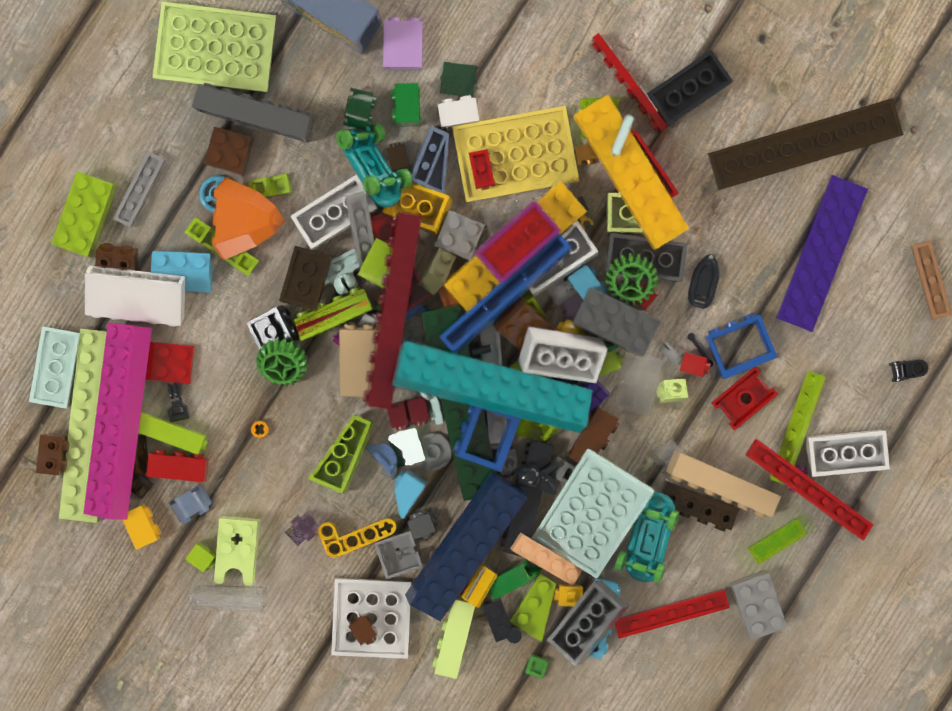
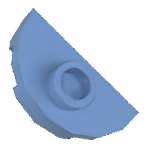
M373 443L365 447L390 475L394 472L397 466V456L391 446L385 443Z

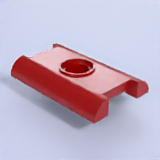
M756 366L711 402L715 409L720 407L729 418L730 422L728 425L734 431L778 395V392L773 387L768 389L758 377L761 372ZM747 393L750 397L746 404H743L740 400L741 395Z

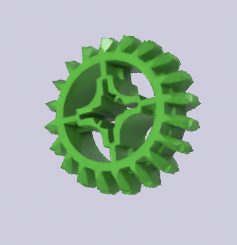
M629 253V258L626 259L624 255H621L622 261L615 259V265H609L611 271L606 272V276L609 278H606L605 281L609 284L607 290L612 291V297L617 296L616 299L618 301L624 299V304L626 305L628 301H631V304L634 306L636 300L642 304L643 297L649 300L648 293L652 295L655 293L653 288L658 286L655 282L658 280V275H654L657 273V269L652 268V262L647 263V257L640 260V254L633 258L632 253ZM634 266L638 268L635 270H630L628 267ZM621 271L624 279L618 286L616 283V277L618 273ZM646 273L648 280L646 285L642 287L640 280ZM628 277H632V279L635 277V281L629 282ZM634 289L636 292H627L626 290Z
M277 338L274 342L269 340L267 344L264 343L258 351L256 370H260V376H265V381L270 380L271 385L275 382L278 383L279 387L281 384L287 387L289 383L294 386L296 381L300 382L302 377L305 376L308 368V359L304 355V350H299V345H293V340L288 343L286 339L280 341Z

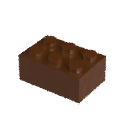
M522 296L492 323L497 332L520 351L522 350L528 327L559 332L554 323Z
M596 407L587 421V426L580 432L567 454L568 457L579 463L587 449L596 454H599L601 449L605 450L609 443L607 438L610 433L614 434L619 426V423H617L619 419Z

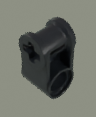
M920 359L889 363L893 374L892 382L925 376L929 368L928 364ZM918 362L922 365L920 373L914 371V365Z

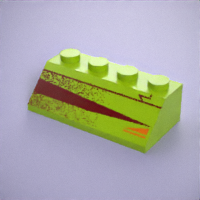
M360 287L350 290V295L346 297L339 295L332 298L333 302L328 305L325 302L319 304L317 311L308 313L305 310L298 313V318L294 319L301 341L308 340L375 310L366 289L361 290Z

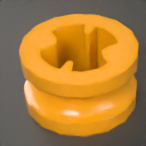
M257 421L252 425L251 432L257 438H264L269 432V427L265 422ZM262 424L264 425L263 430L265 432L258 435L256 434L257 429L255 427Z

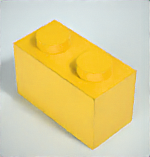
M145 504L128 511L127 520H123L136 550L159 540V535L161 534L158 525H154L152 521L153 514L151 509L146 507Z

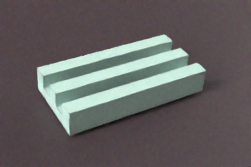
M627 115L624 118L611 151L612 155L618 157L634 119L633 117Z

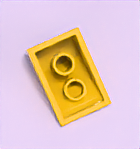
M412 182L409 188L401 189V196L396 205L384 207L382 212L391 217L395 216L397 212L422 216L420 230L439 236L453 201L448 195Z

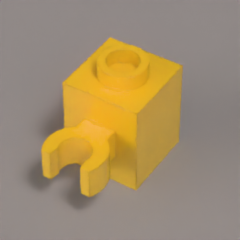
M559 584V589H555L554 600H558V606L574 607L582 597L583 587L582 585Z

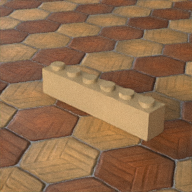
M676 450L666 469V472L671 474L670 478L681 482L682 479L688 481V486L697 490L700 486L705 489L704 493L715 496V494L721 495V500L731 504L732 501L738 503L737 507L746 511L751 508L755 510L754 514L763 518L765 515L773 517L781 498L776 493Z

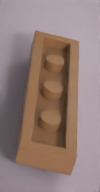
M927 241L911 246L931 320L952 315L932 242Z

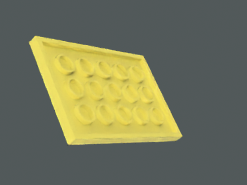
M566 106L452 127L466 203L553 187L557 182H562L564 185L579 182ZM488 149L495 186L482 191V189H476L469 152Z

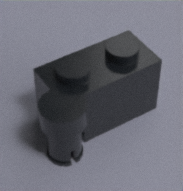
M501 597L484 602L483 609L495 641L499 642L507 639L510 643H518L522 637L521 631L518 627L511 626Z

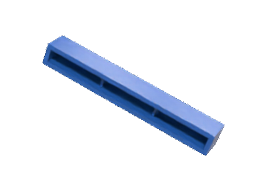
M557 233L503 283L497 285L440 336L441 340L454 354H457L572 251L570 244Z

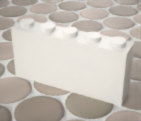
M89 265L85 272V315L94 318L106 317L112 320L124 319L131 322L141 321L148 322L149 324H167L171 327L181 326L185 313V276L102 268Z

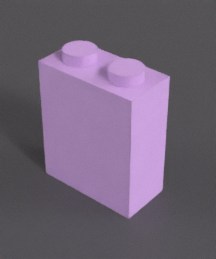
M395 17L388 18V21H384V70H422L423 22L419 21V18H407V21H400V18Z

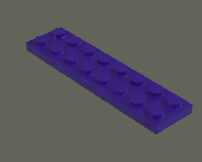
M831 175L776 319L813 332L868 188Z

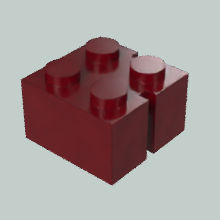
M423 397L392 403L391 410L387 409L391 428L396 427L397 431L407 429L409 424L415 423V426L425 425L431 419L428 401Z

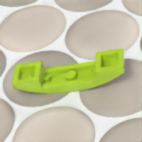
M194 217L184 233L219 256L212 245L215 229ZM247 251L225 259L247 276L250 275L259 262L258 259Z

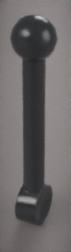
M693 333L688 334V340L693 342L703 357L708 358L695 340V335ZM708 361V363H711L710 367H712L714 365L713 361Z

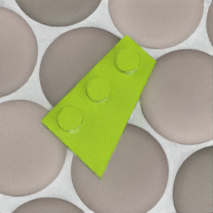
M539 573L509 622L541 642L556 582Z

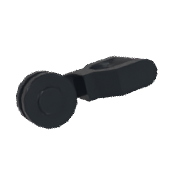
M477 343L473 346L469 345L471 359H475V356L479 359L482 354L490 353V345L481 347Z
M173 383V387L171 384H168L170 398L174 399V395L176 398H179V400L171 402L172 406L168 410L170 422L190 418L188 407L183 404L179 386L176 383ZM175 406H180L183 408V412L173 414L172 409Z

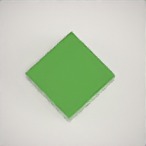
M531 654L525 673L543 679L549 660Z

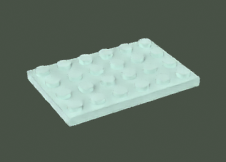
M587 449L532 538L593 577L598 578L655 490L590 449Z

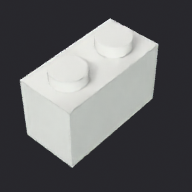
M471 95L460 97L459 101H452V99L441 100V104H437L442 129L479 122L476 98H471Z

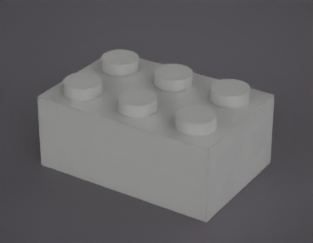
M766 570L729 582L750 640L788 628L770 575Z

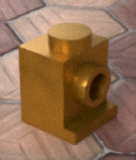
M589 144L574 147L577 167H581L582 162H585V165L596 164V160H599Z

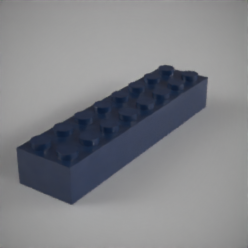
M492 471L489 473L406 592L405 596L410 606L441 622L528 497L520 487Z

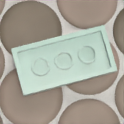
M42 326L29 402L69 408L81 333Z

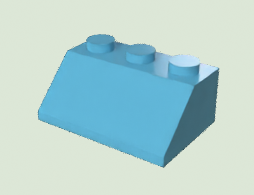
M152 251V273L185 276V292L212 293L213 254Z
M409 469L406 472L401 471L394 482L397 485L394 490L399 514L403 519L427 482Z

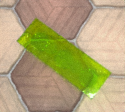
M794 518L749 546L748 550L759 565L806 536L807 533L798 519Z

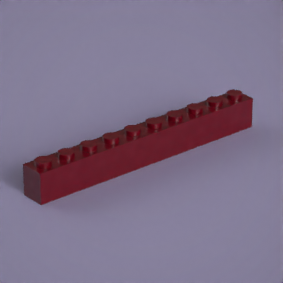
M397 212L391 218L390 227L393 228L392 235H389L387 247H390L389 255L386 254L384 266H387L386 274H383L381 279V285L384 287L383 293H380L378 298V305L381 306L380 312H377L375 317V324L378 325L377 331L372 336L374 350L369 355L371 369L366 374L368 387L363 393L365 406L391 410L395 387L392 384L402 343L422 216Z

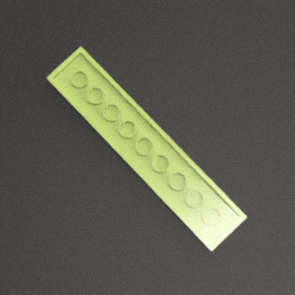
M80 329L81 334L77 352L68 432L69 450L66 452L65 459L67 460V469L64 471L59 519L98 523L99 517L83 514L107 331Z

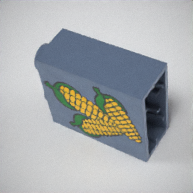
M281 0L285 7L360 54H363L382 24L378 8L365 0Z

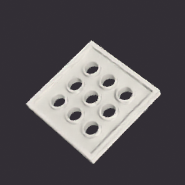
M335 578L331 655L408 659L410 605L405 594L410 588L412 581ZM351 593L357 594L359 601L357 603H350L348 595ZM375 594L378 602L376 604L368 603L367 596ZM394 595L397 598V603L389 605L386 602V597ZM350 612L356 613L358 617L364 613L367 615L373 613L377 616V621L373 623L378 631L377 639L369 645H366V643L360 645L357 639L349 641L346 638V634L351 631L348 627L351 622L347 619V615ZM388 614H393L396 617L394 624L386 622L385 617ZM387 633H392L395 636L393 643L385 641L384 636Z

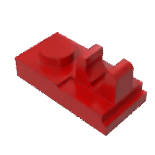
M488 149L469 152L476 189H482L483 191L488 190L491 186H495Z

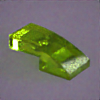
M521 418L515 436L543 442L541 439L543 433L540 428H535L532 421Z

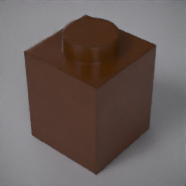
M366 613L349 623L348 627L360 645L364 643L369 645L377 639L375 636L378 634V631Z

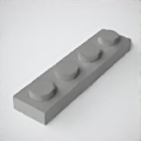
M147 151L113 218L114 220L132 228L166 161L165 159Z
M364 191L345 196L359 266L363 265L374 244L368 203Z

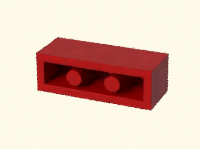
M155 449L154 452L148 455L146 477L204 483L207 481L209 458H204V454L197 455L193 453L192 456H185V452L174 451L173 454H166V450Z

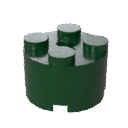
M350 87L349 92H353V94L349 95L344 113V118H347V122L343 121V126L366 130V127H371L373 116L369 114L371 108H375L377 96H373V92Z

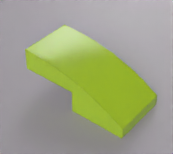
M289 174L248 181L249 188L258 191L265 198L292 193Z

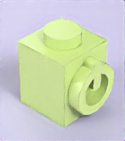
M686 379L663 380L657 386V396L660 398V403L678 402L687 399Z

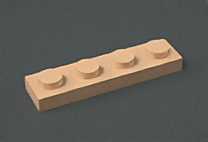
M521 532L510 548L513 552L572 586L583 571L562 556Z

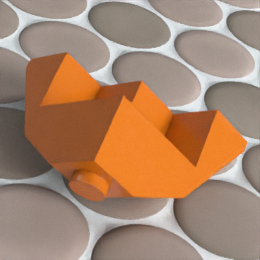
M224 178L214 190L216 210H213V225L216 227L215 237L212 238V245L222 260L258 246L274 235L285 222L277 207L254 189L229 178Z

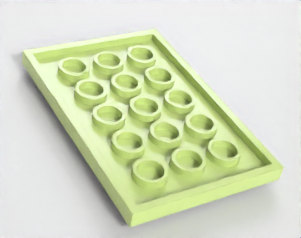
M162 2L153 79L199 85L208 83L216 87L268 93L277 16Z

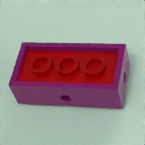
M534 200L528 203L473 254L499 283H503L561 230Z

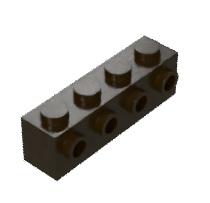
M665 481L661 493L668 495L672 499L675 510L680 511L679 515L690 518L691 515L697 518V522L708 525V522L715 524L714 528L723 532L726 529L732 531L739 508Z

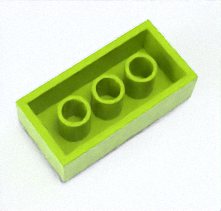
M77 171L51 244L93 258L118 186Z

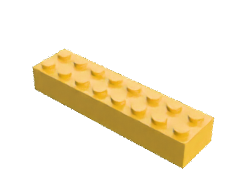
M609 95L604 96L576 113L573 117L652 249L659 248L687 231L689 227L630 130L618 157L611 154L624 120Z
M557 182L536 201L561 230L559 234H562L586 212L585 208L562 182ZM474 256L447 279L443 286L467 313L500 283Z

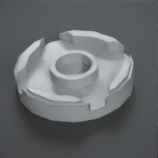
M432 432L419 438L415 445L414 455L421 467L426 470L436 471L449 463L452 448L446 437Z

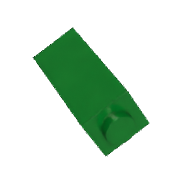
M523 558L497 573L498 576L488 594L493 600H496L531 582L543 568Z

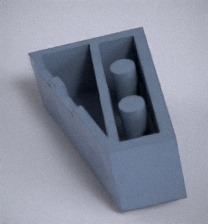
M433 126L428 127L410 171L413 183L445 194L449 133Z

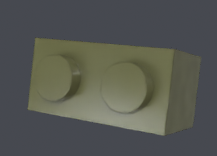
M439 247L429 259L418 285L434 295L445 283L456 256Z

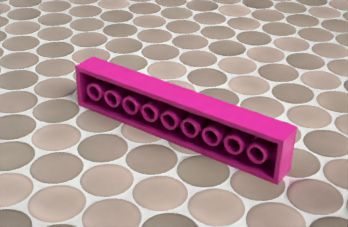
M108 323L83 514L110 520H127L152 328Z

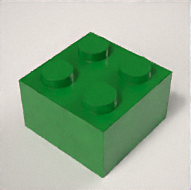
M395 84V89H391L392 101L396 108H392L393 122H396L398 127H420L419 84Z

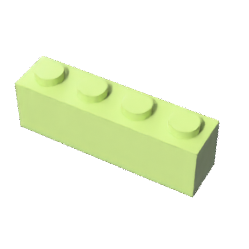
M457 597L448 610V620H443L441 630L445 632L443 638L439 637L436 648L440 649L438 657L434 656L432 667L435 668L434 674L457 679L475 609L473 605L462 598Z

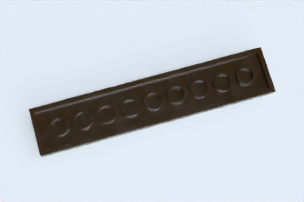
M891 98L710 152L707 155L719 191L893 139L904 134L894 100Z

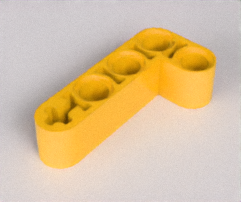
M385 517L340 536L335 523L325 521L319 527L318 533L327 555L336 558L392 535L396 531L397 522L392 517ZM385 522L393 524L390 531L385 528L381 530L382 535L379 534V529L376 525L382 528L385 526ZM324 526L332 528L333 532L331 535L324 534ZM373 529L376 535L374 538H368L365 535V531ZM348 537H356L358 544L350 545ZM331 544H338L340 551L338 553L332 552L330 550Z

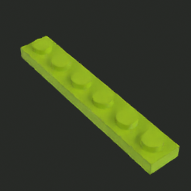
M810 371L806 373L778 455L793 466L796 464L826 378L823 375ZM772 475L770 476V479H771V480L783 484L781 481H779L778 479H776L774 476H772Z

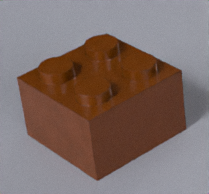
M214 127L204 164L244 176L254 139L247 135Z

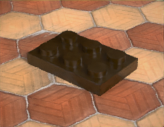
M295 246L279 301L317 311L333 256Z

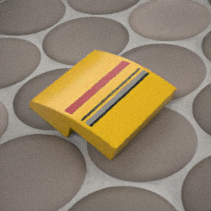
M481 563L459 596L474 607L479 608L498 574Z

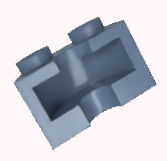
M202 484L169 502L177 519L183 525L193 520L192 515L197 512L201 515L210 510L208 506L213 504Z

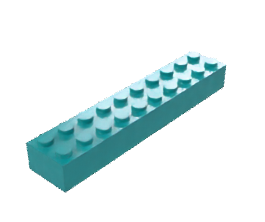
M404 341L399 350L392 384L580 433L587 426L592 390L406 341Z

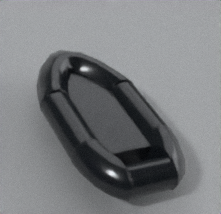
M713 254L702 258L693 271L688 290V301L691 306L706 309L711 305L715 297L720 271L718 262ZM695 295L705 297V301L695 299Z

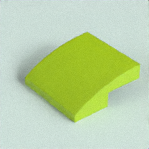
M376 238L358 273L359 276L382 288L384 287L381 285L382 275L386 274L387 266H384L386 254L389 255L390 251L387 243Z

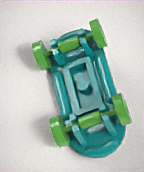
M377 123L372 124L371 127L363 131L357 129L338 131L336 136L337 144L343 150L363 184L366 194L379 206L392 207L396 205L401 196V189L411 186L412 176L407 169H400L393 173L381 151L375 143L383 142L385 139L383 126Z
M661 492L653 493L633 523L627 551H621L617 558L615 569L622 571L625 566L628 574L639 582H651L654 580V582L660 584L666 568L663 562L671 531H674L679 518V512L675 510V505L668 495Z

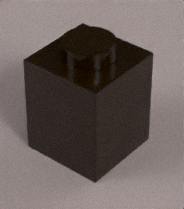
M400 142L389 144L390 148H386L392 172L411 168L405 144Z

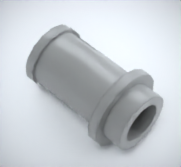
M668 341L659 349L671 361L670 364L674 366L683 359L681 353H678Z

